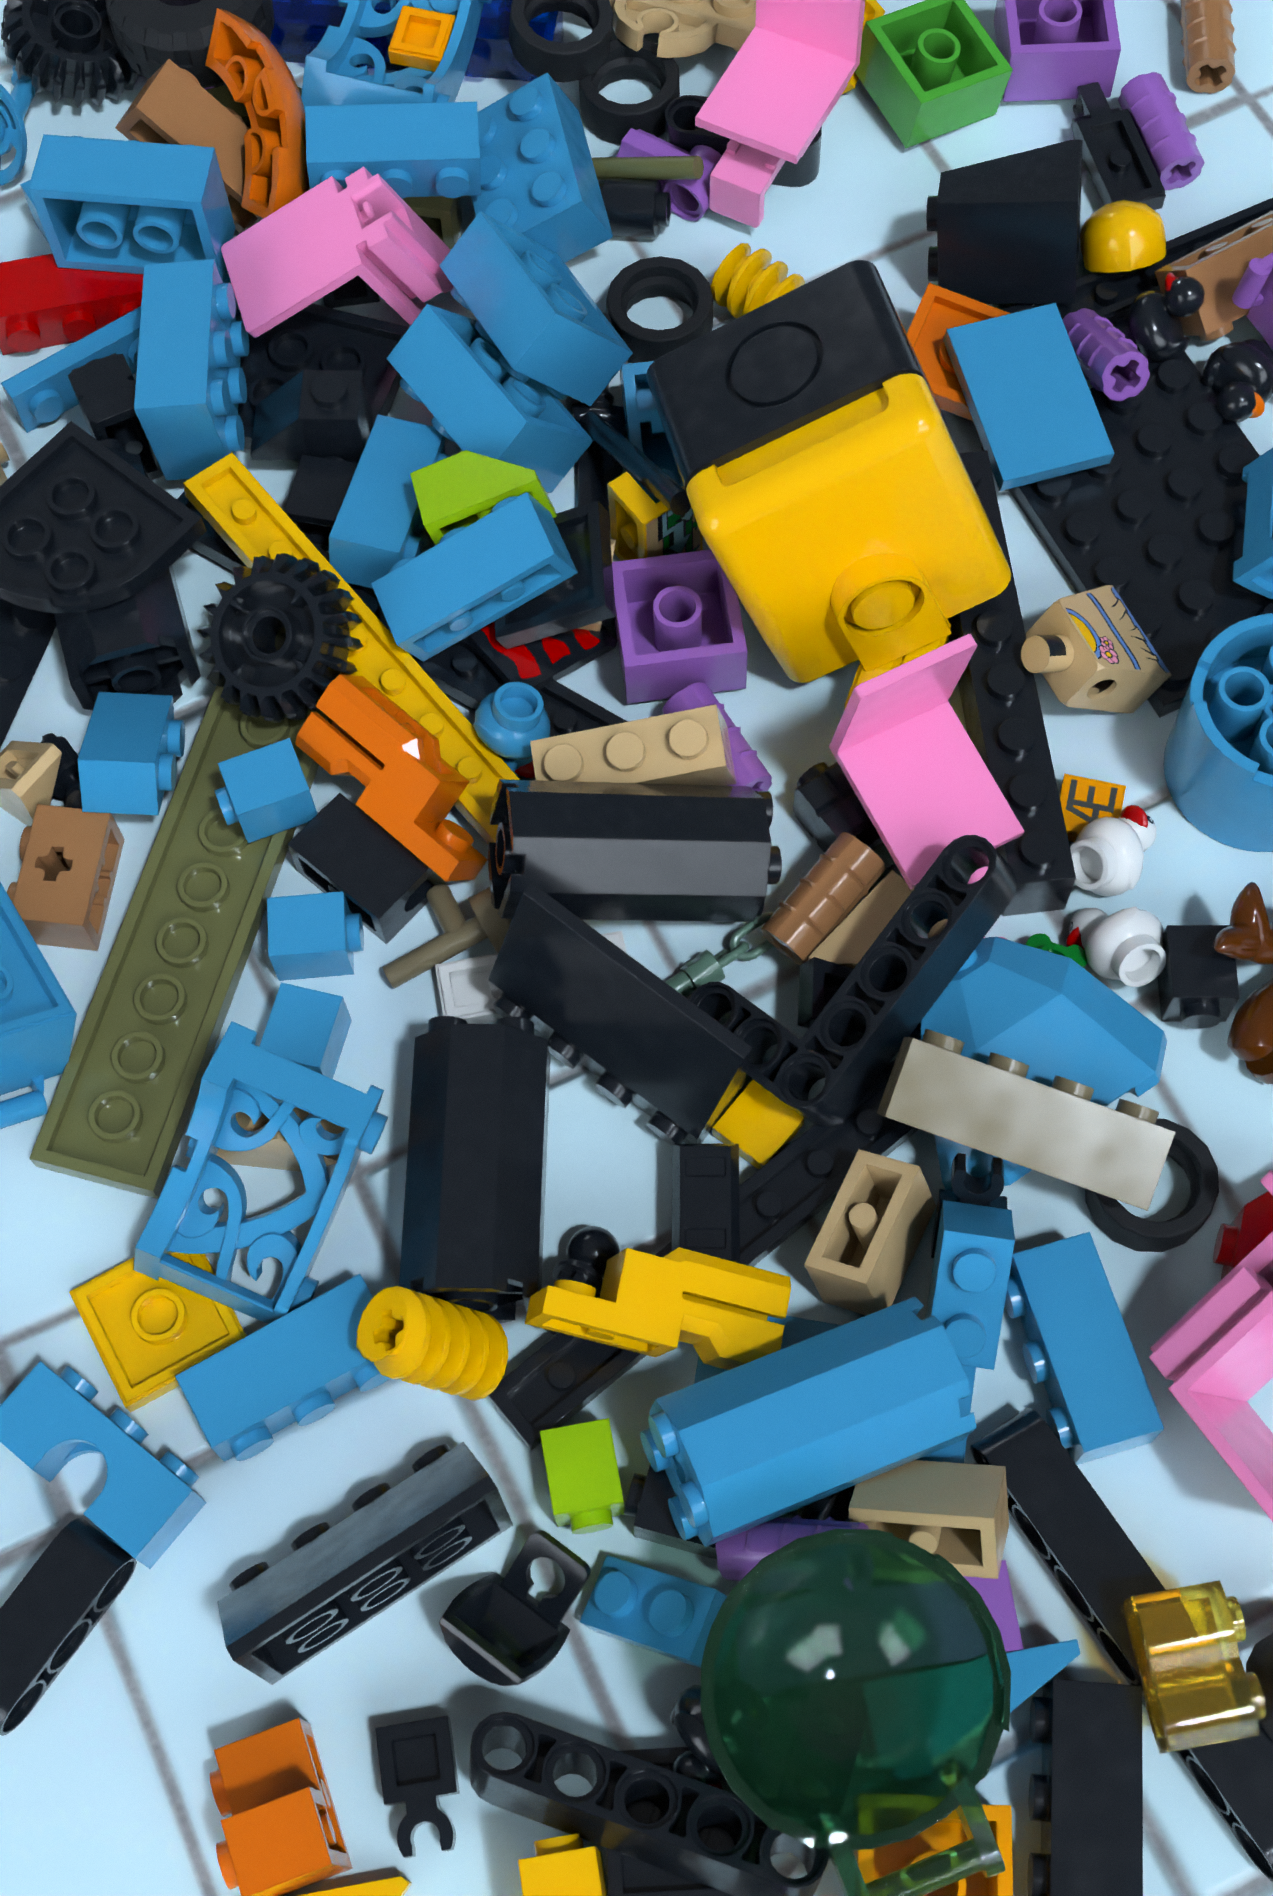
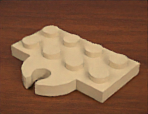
M609 0L613 10L612 27L616 37L627 47L639 51L643 47L645 34L659 33L657 57L660 58L689 57L706 51L714 43L732 47L738 52L755 27L756 0Z

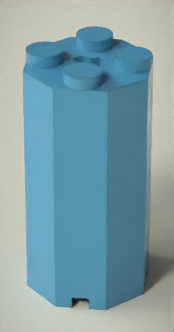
M914 1296L655 1399L649 1410L648 1423L650 1428L641 1431L640 1437L651 1467L655 1472L665 1469L676 1496L668 1499V1506L681 1538L685 1541L698 1536L705 1547L964 1440L977 1428L974 1412L962 1417L960 1414L958 1400L971 1395L969 1380L944 1325L934 1315L920 1320L916 1315L924 1305Z

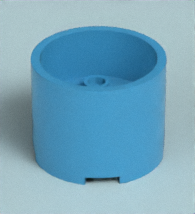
M1273 613L1253 616L1229 626L1218 634L1206 647L1198 661L1168 737L1163 761L1164 776L1170 795L1188 821L1201 832L1222 844L1253 852H1273Z

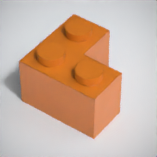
M296 1718L214 1750L219 1769L210 1772L213 1796L222 1816L232 1813L231 1817L220 1820L226 1840L216 1844L219 1867L228 1889L231 1890L239 1886L241 1896H284L353 1869L311 1725L301 1718Z

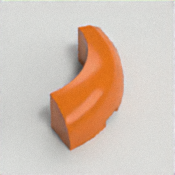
M217 8L205 66L215 71L221 77L231 92L234 101L244 103L251 128L244 135L245 180L241 207L264 219L310 189L306 164L304 105L290 69L266 35L248 21L227 10Z

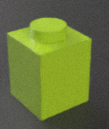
M609 1418L540 1431L553 1515L557 1527L571 1525L573 1534L593 1533L611 1528L613 1526L612 1517L624 1515L625 1506Z

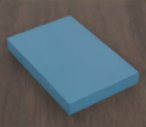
M1056 303L946 329L943 342L984 451L987 450L991 470L999 491L1111 462L1115 454Z

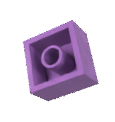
M1114 0L996 1L993 20L996 46L1013 69L1003 94V102L1077 99L1078 86L1099 82L1105 98H1110L1121 52Z
M711 549L612 562L616 610L614 623L627 704L668 699L688 685L697 682L706 683L712 693L746 688L748 650L738 596Z

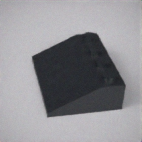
M531 882L521 896L488 979L491 994L497 999L492 1004V1007L502 1017H522L534 1022V1028L548 1038L549 1051L556 1059L572 1069L580 1062L599 1077L595 1082V1086L606 1097L623 1108H626L632 1102L651 1117L647 1122V1126L671 1146L672 1144H681L682 1142L686 1144H701L711 1132L712 1127L743 1091L752 1047Z
M462 1442L453 1449H450L447 1444H442L428 1451L412 1465L415 1473L393 1488H390L388 1483L375 1486L354 1501L352 1508L355 1513L330 1528L327 1522L310 1528L292 1542L291 1547L294 1552L272 1567H269L267 1562L256 1564L233 1579L229 1584L232 1593L217 1602L225 1647L232 1660L273 1685L513 1526L498 1488L466 1444Z

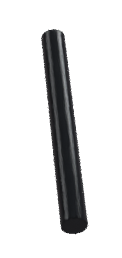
M587 412L583 415L580 425L594 442L676 515H683L691 509L686 490L596 412Z

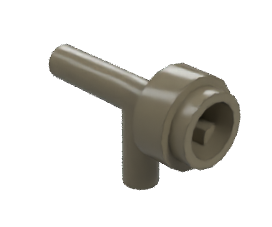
M438 884L429 889L426 898L444 933L382 967L394 989L430 970L436 964H441L486 938L490 940L496 952L499 953L512 919L500 918L498 915L499 909H495L491 903L490 887L468 898L476 916L467 921L449 886Z

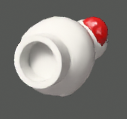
M1130 805L1122 810L1119 818H1097L1087 824L1078 834L1074 844L1070 846L1076 875L1074 883L1082 889L1090 890L1101 896L1121 895L1133 889L1141 877L1144 860L1143 852L1152 846L1156 839V826L1152 818L1139 806Z
M1131 907L1108 916L1098 908H1084L1076 912L1071 918L1066 947L1070 945L1081 946L1085 950L1089 966L1100 976L1106 979L1121 980L1127 986L1139 987L1153 981L1164 969L1166 964V953L1163 949L1164 929L1158 917L1150 912L1138 909L1137 907Z

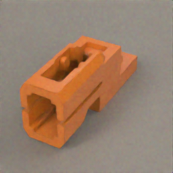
M339 674L329 683L315 705L333 722L330 724L319 713L311 711L297 733L295 745L330 775L354 776L366 788L355 804L445 882L474 880L488 859L471 846L474 839L464 828L452 821L445 820L470 781L441 758L439 739L363 676Z

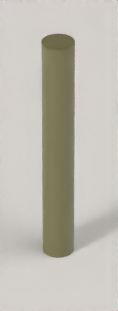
M700 156L592 158L598 180H606L607 178L639 180L700 179L704 171L703 160Z

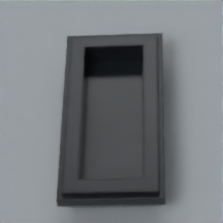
M672 1144V1251L681 1247L740 1263L739 1144Z

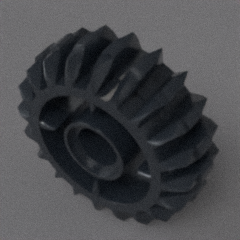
M7 0V4L3 9V22L1 23V39L3 40V47H5L7 64L15 66L18 80H32L35 94L49 90L52 92L55 103L64 96L73 98L78 108L83 99H91L100 107L105 99V95L119 101L124 89L133 90L135 83L138 81V76L141 75L131 68L129 62L123 58L112 33L105 0Z
M281 553L277 554L274 560L266 556L254 557L252 569L243 565L233 567L235 585L227 582L215 584L222 597L219 605L210 603L203 606L209 615L214 616L212 625L197 630L203 638L211 640V646L198 655L204 662L215 665L206 679L210 680L213 685L224 687L221 698L229 704L240 705L239 710L247 716L255 718L263 716L266 721L280 723L285 720L286 716L288 719L296 721L307 719L308 708L320 712L321 710L315 705L329 683L341 672L352 674L358 671L352 662L347 661L349 650L356 651L364 647L361 641L351 637L349 632L363 622L358 614L346 611L355 598L351 596L349 591L338 588L340 579L334 573L327 570L321 571V567H319L317 562L307 558L297 560L292 555ZM285 626L286 639L283 646L277 651L275 647L276 635Z

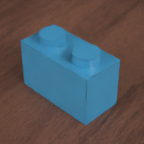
M98 693L77 759L82 812L159 815L164 792L174 791L177 775L176 757H183L185 748L184 720H174L172 695Z
M943 1200L925 1318L934 1315L944 1325L962 1365L994 1370L1015 1244L1012 1210Z

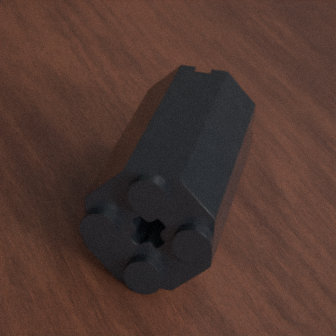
M116 439L99 441L148 477L140 455L126 452L125 446L121 441ZM172 565L155 581L128 599L89 611L54 613L70 685L83 709L93 710L99 692L172 695L174 704L183 695L180 684L189 677L193 685L201 677Z
M499 779L490 813V825H498L496 843L489 842L488 846L491 903L495 909H499L498 915L501 919H513L523 892L532 882L581 920L753 922L755 917L761 916L763 912L767 885H777L782 871L780 849L778 846H771L769 831L773 817L771 793L769 791H754L749 786Z
M438 1016L428 1021V1032L415 1037L399 1286L490 1314L499 1323L514 1321L516 1307L525 1305L527 1312L530 1296L542 1289L551 1057L548 1039L534 1035V1022L529 1019L503 1017L496 1020L495 1024H468L466 1020L459 1017Z

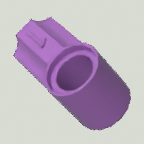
M631 128L621 140L620 149L616 157L700 156L702 158L704 171L700 179L659 180L661 192H670L671 211L674 214L688 221H698L709 209L710 174L722 155L713 148L704 145H697L688 152L641 129L635 130Z

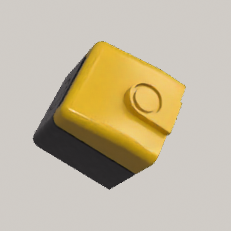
M866 260L848 262L659 357L649 366L646 374L647 381L698 528L761 637L791 680L798 683L811 682L857 660L861 662L866 672L874 670L952 634L946 619L998 596L1008 586L1011 579L1010 567L936 397L882 278L873 263Z

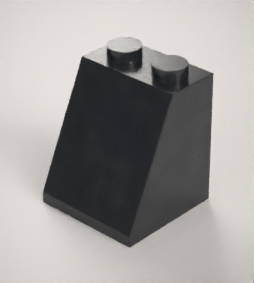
M1069 140L941 172L938 196H928L927 232H937V246H930L928 251V281H938V286L984 304L1075 303L1080 242L1083 140Z

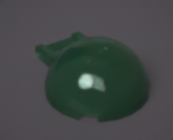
M833 1529L798 1538L764 1557L731 1590L711 1626L704 1648L701 1664V1712L710 1751L730 1789L772 1831L776 1829L811 1847L827 1848L845 1896H924L982 1871L986 1879L1005 1871L1002 1855L975 1786L988 1774L1003 1730L1009 1732L1011 1670L1001 1632L979 1592L962 1574L939 1554H931L914 1543L892 1536L893 1533L873 1529ZM956 1809L967 1836V1841L866 1884L864 1883L852 1850L873 1849L911 1839L946 1818Z

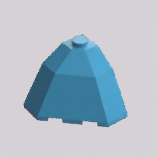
M996 936L982 939L921 1020V1041L925 1029L947 1035L965 1042L961 1053L962 1056L985 1064L990 1052L1011 1058L1030 1066L1026 1078L1051 1087L1056 1075L1093 1088L1094 1092L1091 1102L1105 1107L1125 1093L1130 1092L1139 1097L1157 1085L1160 1081L1167 1045L1165 1033L1161 1028L1071 958ZM934 1135L941 1178L945 1190H953L951 1186L952 1161L958 1153L966 1154V1172L969 1175L982 1177L991 1171V1162L993 1157L996 1156ZM1002 1159L1004 1164V1186L1013 1184L1032 1171V1169Z

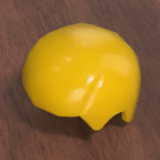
M1128 200L1105 204L1092 213L1084 222L1080 232V248L1085 268L1091 272L1099 273L1127 272L1148 267L1163 260L1166 255V233L1160 214L1145 203Z

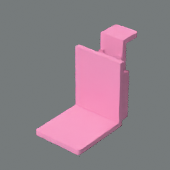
M756 0L754 29L695 117V126L730 139L726 151L710 174L709 207L713 212L754 228L760 225L764 218V196L785 161L797 164L799 159L803 157L860 64L865 0Z
M364 166L345 178L347 188H344L331 176L224 243L221 247L245 330L254 338L259 337L356 276L365 281L411 326L426 306V301L442 291L446 294L454 287L439 267L451 250L378 173L373 176Z
M971 634L960 637L856 686L829 745L831 752L910 890L917 886L944 848L953 840L964 835H978L986 838L996 849L1022 836L1025 832L948 701L978 646ZM988 866L977 869L971 875L968 884L979 881L985 875Z
M1270 1170L1260 1182L1273 1196V1171ZM1272 1231L1150 1348L1153 1353L1149 1358L1165 1379L1174 1382L1168 1388L1169 1391L1273 1522V1433L1247 1402L1273 1378Z

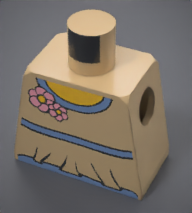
M1113 585L1102 586L1058 599L1025 633L1026 641L1021 649V660L1024 667L1031 673H1042L1058 700L1067 707L1127 714L1134 713L1171 676V673Z

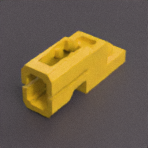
M681 1247L663 1257L626 1248L607 1260L600 1298L595 1297L596 1289L588 1284L572 1280H556L554 1286L547 1285L530 1296L525 1324L652 1357H658L676 1349L678 1341L693 1345L703 1364L730 1370L781 1349L785 1325L767 1321L768 1316L779 1319L786 1318L791 1281L789 1276Z

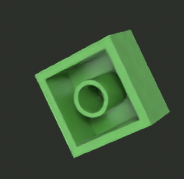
M925 0L865 22L862 32L860 64L855 74L905 148H909L996 115L1013 69L965 0Z

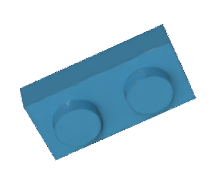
M607 1555L580 1623L595 1632L705 1669L732 1599L717 1589Z

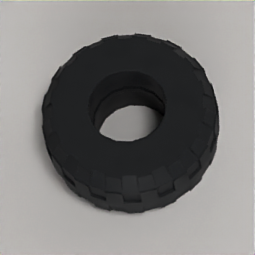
M105 0L112 33L123 58L129 62L134 71L148 79L170 59L179 68L193 74L203 88L212 86L217 88L225 85V82L215 71L205 66L217 8L227 10L253 24L269 40L274 30L275 17L272 0Z

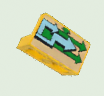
M627 471L607 484L611 538L616 540L614 554L620 561L703 550V536L698 528L692 508L683 515L674 514L661 501L655 503Z

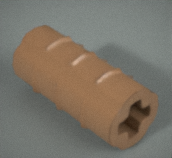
M1181 0L1182 18L1179 23L1183 30L1181 44L1184 48V59L1182 63L1185 67L1186 82L1189 88L1195 92L1216 93L1224 90L1232 83V77L1235 74L1234 54L1237 49L1233 43V32L1235 29L1231 22L1233 8L1230 0Z
M842 832L824 854H820V859L804 878H799V884L786 900L779 902V908L761 928L763 936L777 950L796 964L801 965L805 963L812 952L848 916L863 896L868 895V890L886 870L885 863L869 846L847 832Z

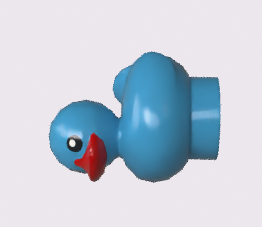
M509 682L499 687L497 691L489 693L480 702L475 712V723L473 726L480 740L494 753L498 754L520 780L534 778L535 772L530 741L550 737V720L547 711L543 707L542 696L534 687L522 682Z

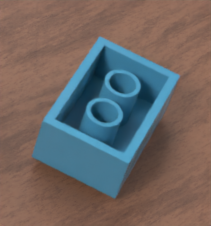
M548 72L478 111L481 195H471L476 216L480 211L556 252L564 263L613 237L579 110Z
M43 134L28 190L58 268L144 274V264L214 259L223 281L226 265L221 247L233 238L235 224L214 147Z
M481 211L439 265L454 286L450 291L451 295L476 317L475 329L501 352L502 356L499 358V362L502 367L522 382H527L529 378L540 382L550 394L564 401L570 396L591 406L621 369V365L625 364L633 354L556 252Z
M214 259L144 264L134 410L166 480L190 479L231 452L236 456V451H243L245 446L244 427L242 419L238 415V404L246 403L247 400L246 378L243 369L240 367L241 357L248 356L249 337L243 321H237L235 318L236 306L232 285L222 282Z
M426 304L386 358L402 377L399 381L400 386L409 396L423 403L434 416L431 423L435 429L450 441L457 443L462 451L467 450L535 470L545 491L552 493L594 440L558 398L550 394L540 382L529 378L527 382H522L502 367L499 362V358L502 356L501 352L475 329L474 324L477 320Z

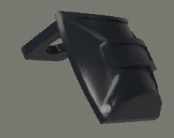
M543 1530L535 1531L527 1539L505 1578L497 1572L481 1578L462 1590L452 1600L439 1621L445 1642L463 1665L490 1683L500 1686L519 1685L539 1674L553 1661L565 1643L571 1629L564 1625L562 1621L590 1577L591 1569L589 1565ZM544 1557L555 1561L561 1567L565 1577V1585L562 1592L546 1594L539 1602L529 1594L534 1585L530 1568L534 1559Z

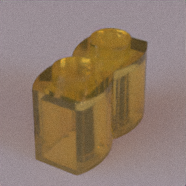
M1220 1580L1136 1595L1123 1601L1129 1637L1142 1678L1148 1716L1160 1754L1259 1736L1257 1719H1263L1266 1716L1265 1699L1256 1674L1254 1672L1245 1673L1239 1657L1237 1642H1242L1246 1639V1628L1241 1607L1235 1596H1225Z

